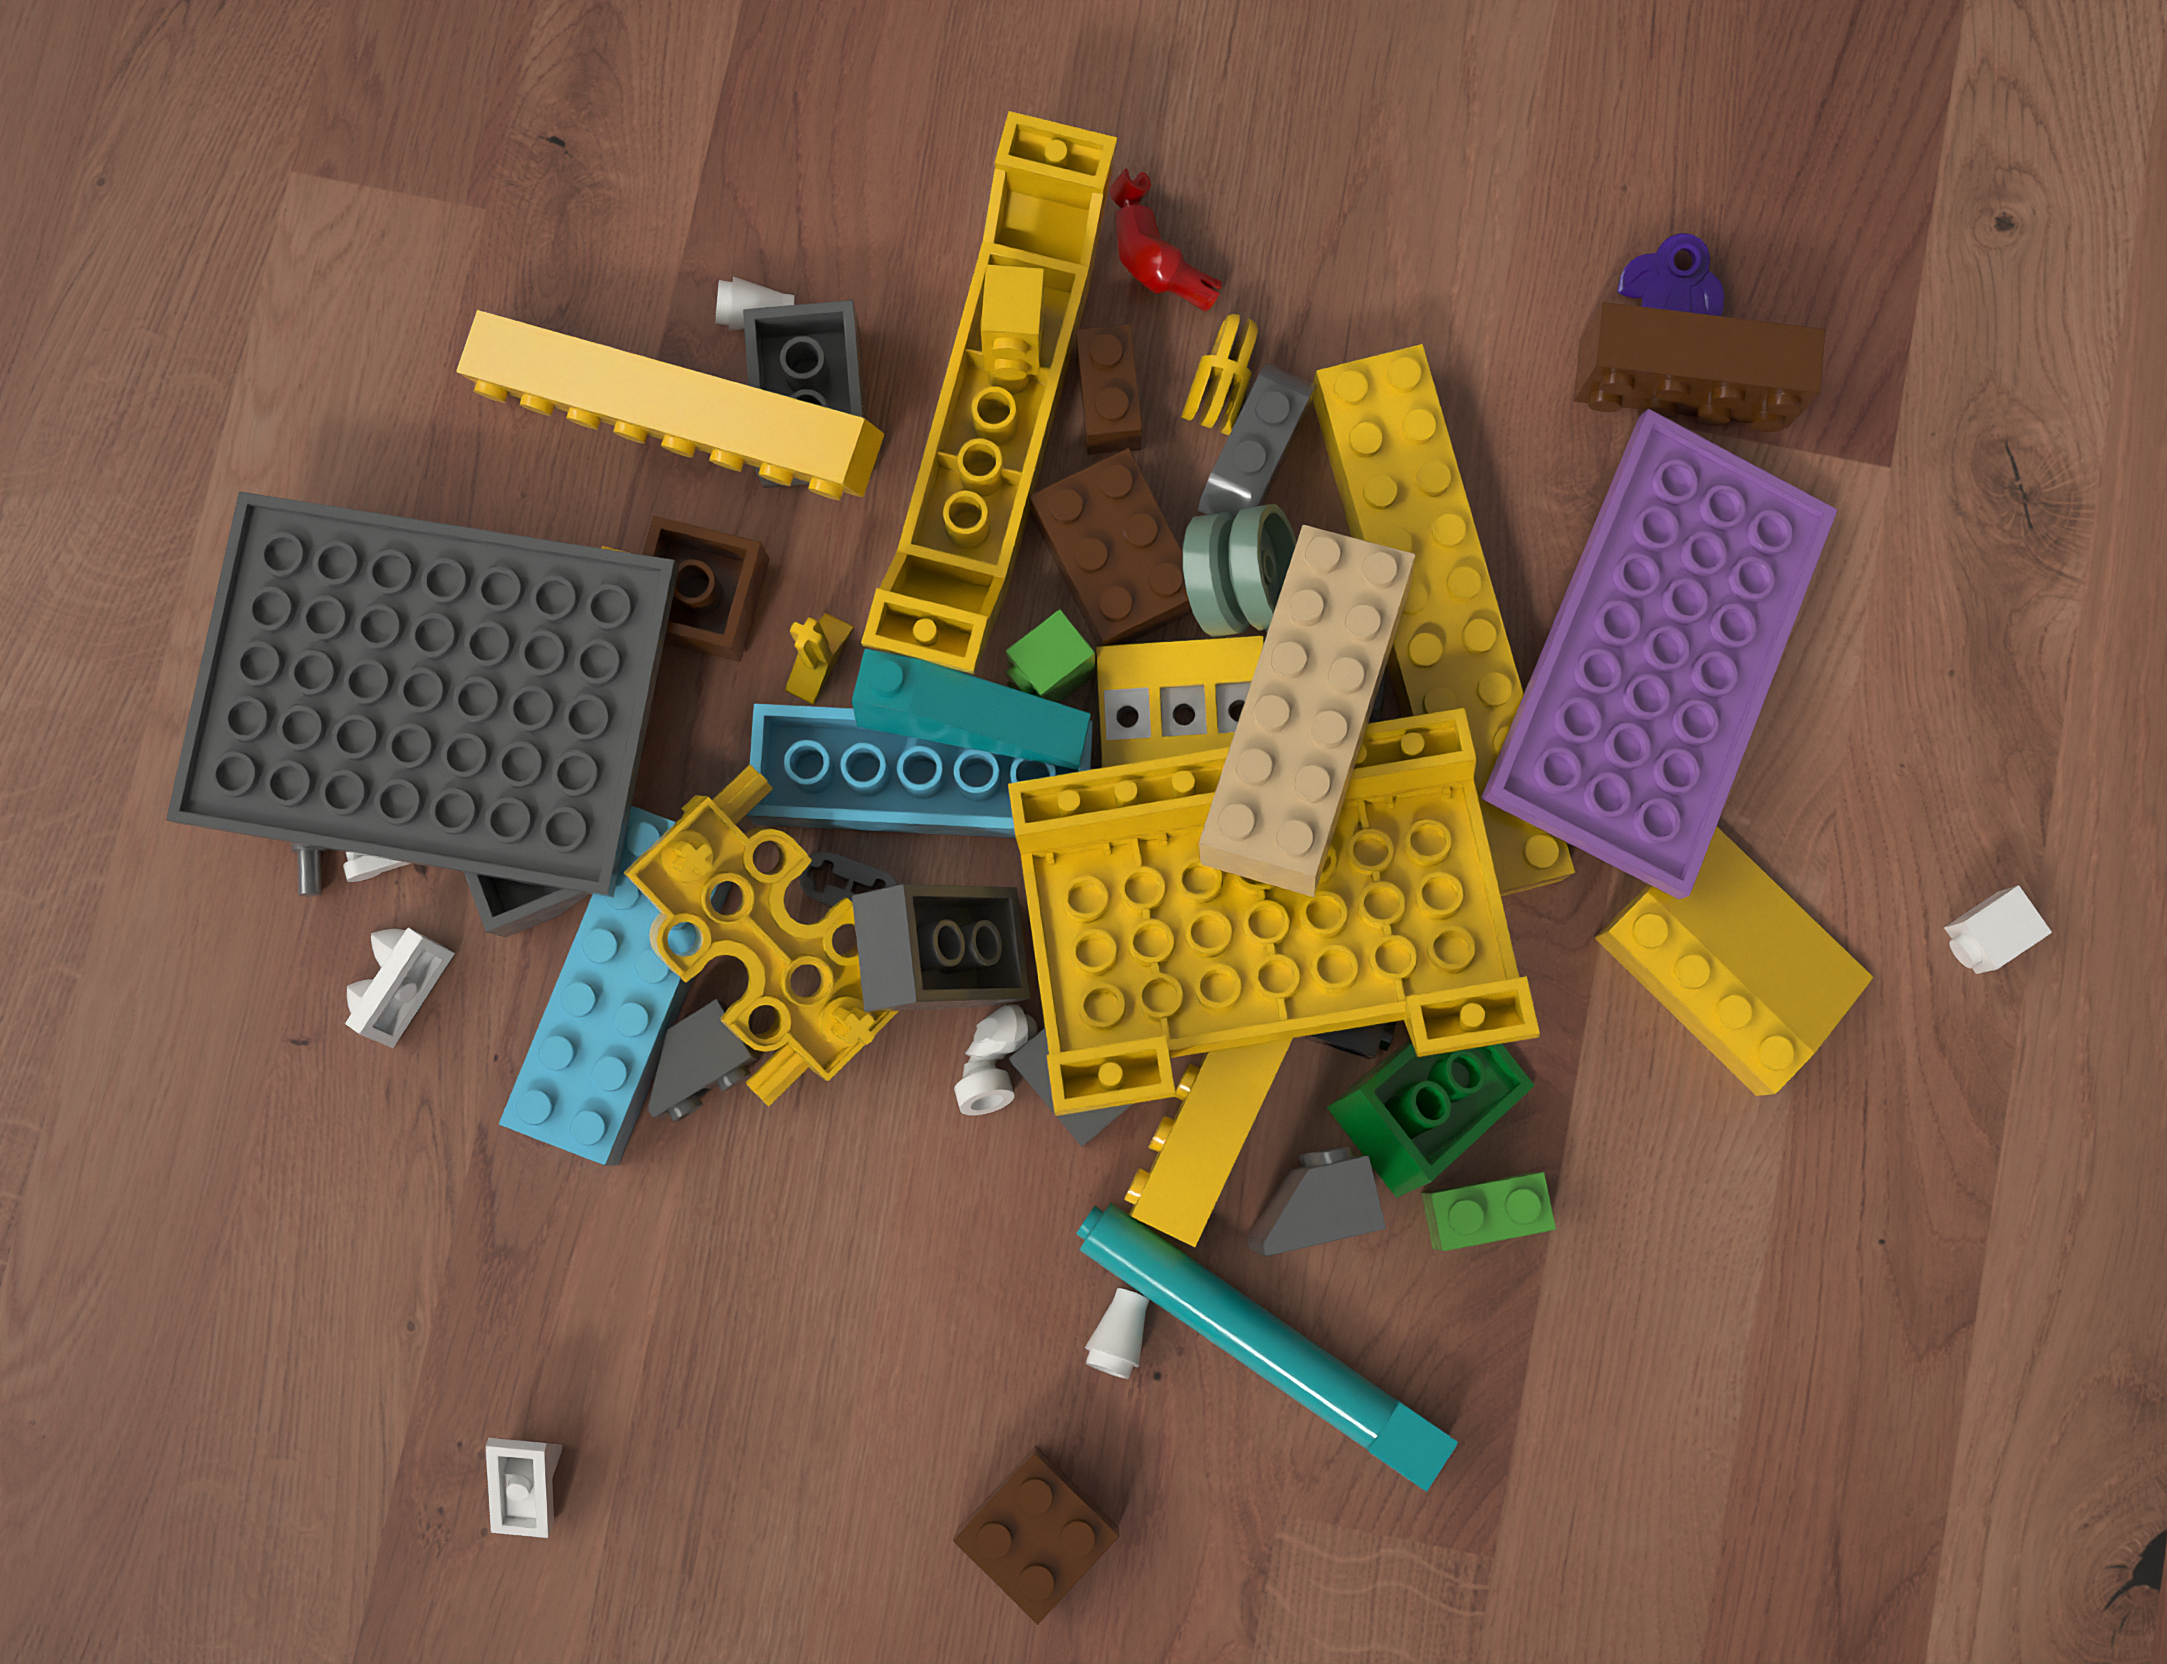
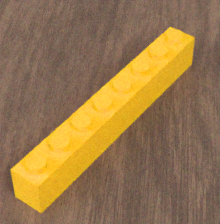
M479 310L476 312L456 371L475 382L474 392L486 398L505 403L508 395L521 398L520 406L546 416H551L554 408L568 412L566 419L594 430H598L600 422L614 425L613 433L638 443L645 444L647 436L662 439L661 447L686 457L693 458L695 450L711 454L709 461L734 471L741 472L744 464L760 468L759 476L782 485L791 486L793 478L810 482L808 490L838 501L841 500L843 492L861 498L864 497L884 437L882 431L862 417Z

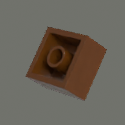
M653 515L642 555L675 560L679 565L664 643L741 662L770 559L762 543Z
M1035 1445L956 1530L953 1542L1038 1625L1119 1538V1528Z

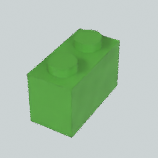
M1060 609L1006 650L1009 669L1005 671V674L1010 680L1007 682V686L1049 701L1061 703L1095 676V652Z
M1529 1172L1421 1193L1432 1248L1434 1250L1448 1251L1556 1230L1544 1172Z

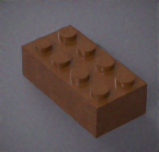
M1602 302L1580 339L1574 402L1589 403V408L1600 412H1614L1620 410L1621 407L1643 410L1642 413L1650 409L1665 418L1674 417L1676 414L1695 416L1698 422L1706 425H1724L1730 421L1751 423V428L1757 431H1780L1784 427L1788 428L1820 394L1826 329Z

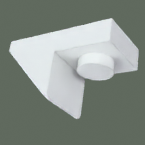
M488 1438L486 1443L491 1533L549 1538L554 1523L552 1478L562 1452V1445Z

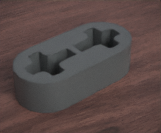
M824 851L810 855L809 857L812 862L798 876L800 887L809 898L831 908L844 897L852 902V896L857 895L854 893L856 885L868 889H875L878 882L885 883V888L899 885L893 876L882 870ZM827 863L833 864L832 872L838 878L848 881L847 886L844 890L833 885H827L823 893L817 892V883L810 877L814 869L823 871Z

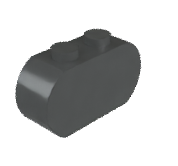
M1266 363L1263 366L1210 474L1197 511L1205 515L1229 512L1236 517L1240 509L1263 506L1302 425L1317 385L1272 364Z

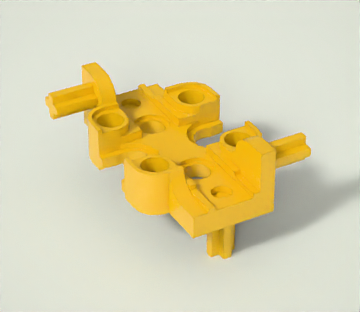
M749 764L713 800L708 796L695 795L682 808L685 812L683 817L646 852L640 855L624 874L660 911L651 924L649 933L651 947L656 955L685 983L697 975L706 963L716 956H735L744 963L749 975L747 990L739 1000L728 1008L720 1019L737 1038L754 1050L767 1052L779 1049L745 1082L769 1107L808 1067L814 1073L829 1081L865 1044L867 1045L872 1042L875 1035L899 1011L864 1012L857 938L852 949L846 953L837 954L833 948L832 937L838 927L844 924H851L855 930L853 903L848 898L844 897L829 909L824 918L816 923H798L787 913L784 905L785 890L792 880L802 874L812 860L796 841L783 831L759 827L743 833L736 826L744 816L773 790L766 778ZM771 841L776 845L779 852L778 863L769 872L761 873L753 862L754 850L762 842ZM731 881L737 884L742 892L741 905L731 914H719L711 905L710 897L712 890L721 882ZM689 922L693 925L696 932L695 943L686 952H672L667 940L670 930L678 923ZM811 964L817 967L820 972V987L810 996H798L791 988V975L799 966ZM770 1005L775 1015L773 1025L765 1033H752L748 1024L750 1014L759 1006Z

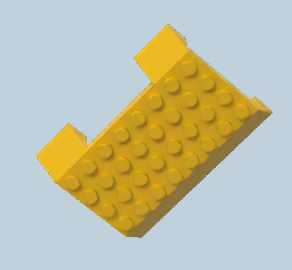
M1465 708L1367 725L1314 897L1201 864L1199 841L1230 747L1008 784L1015 837L1021 854L1049 1055L1046 1056L1056 1116L1176 1097L1170 1058L1400 1020H1404L1417 1057L1538 1038L1540 1035L1527 976L1519 977L1474 782L1476 755Z

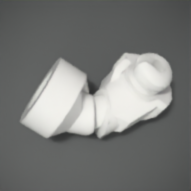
M1004 1005L976 1026L977 1030L974 1034V1041L965 1052L966 1055L971 1057L968 1063L964 1064L963 1078L954 1087L961 1113L965 1115L991 1113L1005 1107L1014 1099L1015 1094L1009 1074L1004 1070L996 1068L997 1059H1003L1008 1053L1018 1051L1038 1033L1036 1021L1030 1015H1025L1018 1005Z

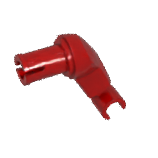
M1125 168L1109 190L1111 199L1122 208L1114 215L1120 261L1138 281L1154 294L1169 291L1187 300L1200 310L1208 311L1220 294L1216 290L1221 289L1222 281L1185 262L1181 249L1161 239L1153 210L1139 205L1141 199L1151 188L1149 176L1141 171L1132 181L1128 169Z

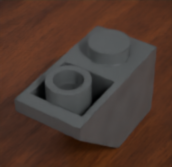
M716 999L667 1029L648 1105V1110L653 1118L665 1119L670 1116L673 1122H677L703 1106L699 1098L716 1086H719L721 1091L725 1092L752 1075L748 1066L758 1061L759 1058L752 1047L737 1038L721 1022L720 1018L728 1010L724 1002Z

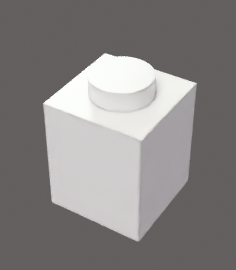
M2019 885L1996 892L1944 927L1952 939L1949 944L1955 957L1965 967L1972 968L1976 974L1999 969L2052 933Z

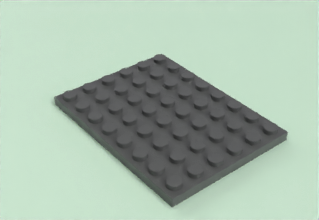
M239 491L166 820L177 824L614 897L679 565L675 560Z

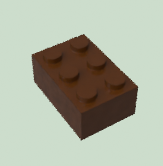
M1129 448L1029 495L1030 513L1098 647L1126 645L1193 612L1186 591L1183 553Z

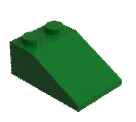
M1410 1038L1364 1074L1326 1108L1364 1156H1369L1371 1166L1394 1196L1398 1198L1432 1182L1535 1085L1502 1043L1417 1057Z

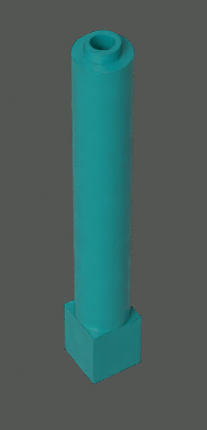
M1111 1202L1105 1211L1094 1206L1076 1232V1235L1084 1239L1079 1251L1357 1442L1369 1453L1424 1491H1428L1459 1443Z

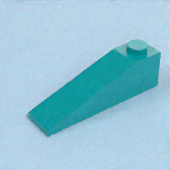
M870 649L864 650L852 697L857 727L1078 770L1091 718L1090 713L922 659Z

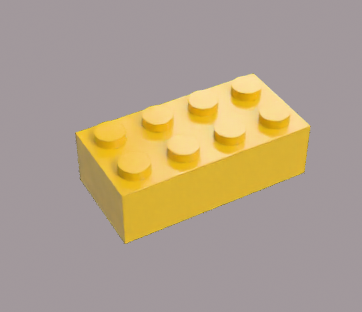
M1293 1038L1205 1052L1199 1067L1189 1063L1175 1090L1176 1098L1182 1100V1103L1174 1120L1167 1116L1162 1118L1148 1147L1157 1151V1156L1149 1172L1138 1168L1124 1200L1133 1204L1129 1213L1131 1217L1196 1247Z

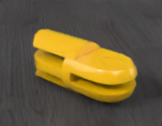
M1239 314L1227 315L1219 329L1211 354L1201 357L1181 418L1188 421L1194 418L1210 378L1212 382L1201 412L1199 425L1211 429L1221 412L1229 386L1231 385L1233 389L1219 428L1220 433L1228 436L1236 423L1252 376V372L1247 368L1258 334L1257 324L1249 318L1238 337L1231 359H1228L1240 321Z

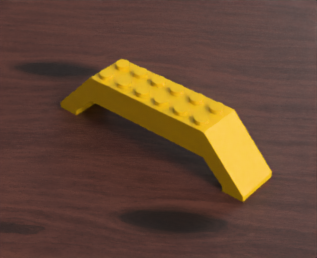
M1008 111L994 162L995 171L983 242L898 549L880 588H876L861 642L862 646L896 655L922 659L943 667L971 674L975 673L1008 594L1030 512L1029 495L1035 493L1074 349L1076 330L1079 329L1088 297L1117 147V137ZM986 264L1044 269V318L1039 375L1027 374L1023 379L1008 380L995 376L991 371H984L981 320Z

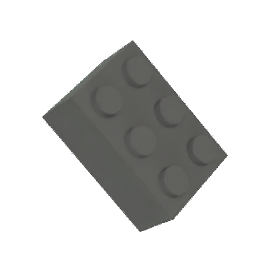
M853 300L743 309L749 386L867 420L860 327ZM755 467V471L758 475L760 468ZM758 475L763 488L786 486ZM793 478L791 486L810 484V482Z
M901 884L852 896L864 1012L981 1008L1030 999L1017 887Z

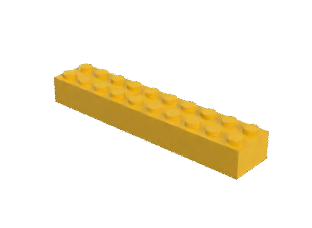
M1423 344L1316 370L1313 384L1317 385L1312 400L1351 537L1416 554L1411 587L1387 661L1401 716L1406 718L1465 708L1476 755L1474 782L1500 895L1505 896L1562 881L1575 873L1567 843L1481 799L1524 694Z

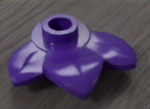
M1680 233L1667 238L1658 247L1656 253L1635 257L1624 268L1617 286V293L1630 298H1642V307L1721 316L1724 305L1723 286L1717 277L1708 270L1710 265L1708 248L1700 238L1688 233ZM1678 251H1686L1692 258V265L1686 271L1679 270L1674 264V256Z

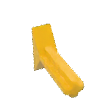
M826 612L819 621L808 617L804 625L794 622L790 628V633L795 640L794 646L798 651V655L784 691L814 705L854 626Z

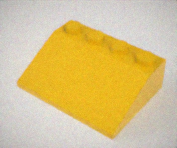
M1717 826L1690 896L1677 899L1647 884L1595 937L1624 968L1756 1096L1776 1094L1816 1053L1874 978Z

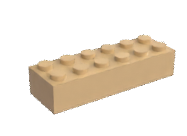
M1302 525L1199 841L1202 865L1308 896H1315L1411 587L1416 554Z

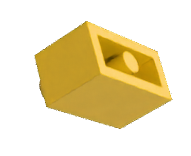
M986 264L981 320L984 371H991L995 376L1008 380L1023 379L1027 374L1039 375L1044 318V269Z

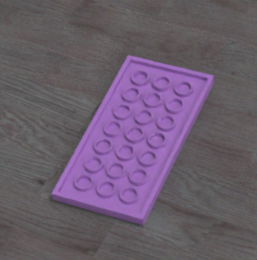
M1647 409L1639 416L1481 799L1677 899L1690 896L1837 509L1656 412Z

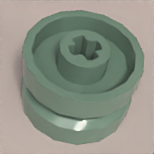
M1276 504L1240 509L1236 517L1229 512L1193 517L1186 528L1183 543V572L1186 591L1195 618L1202 630L1211 637L1242 633L1247 631L1250 624L1258 630H1266L1270 627L1297 544L1290 522L1284 511Z

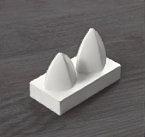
M409 927L406 930L384 929L371 933L373 952L381 969L374 979L358 981L347 986V1002L351 1015L345 1024L360 1035L391 1048H394L455 954L442 944Z

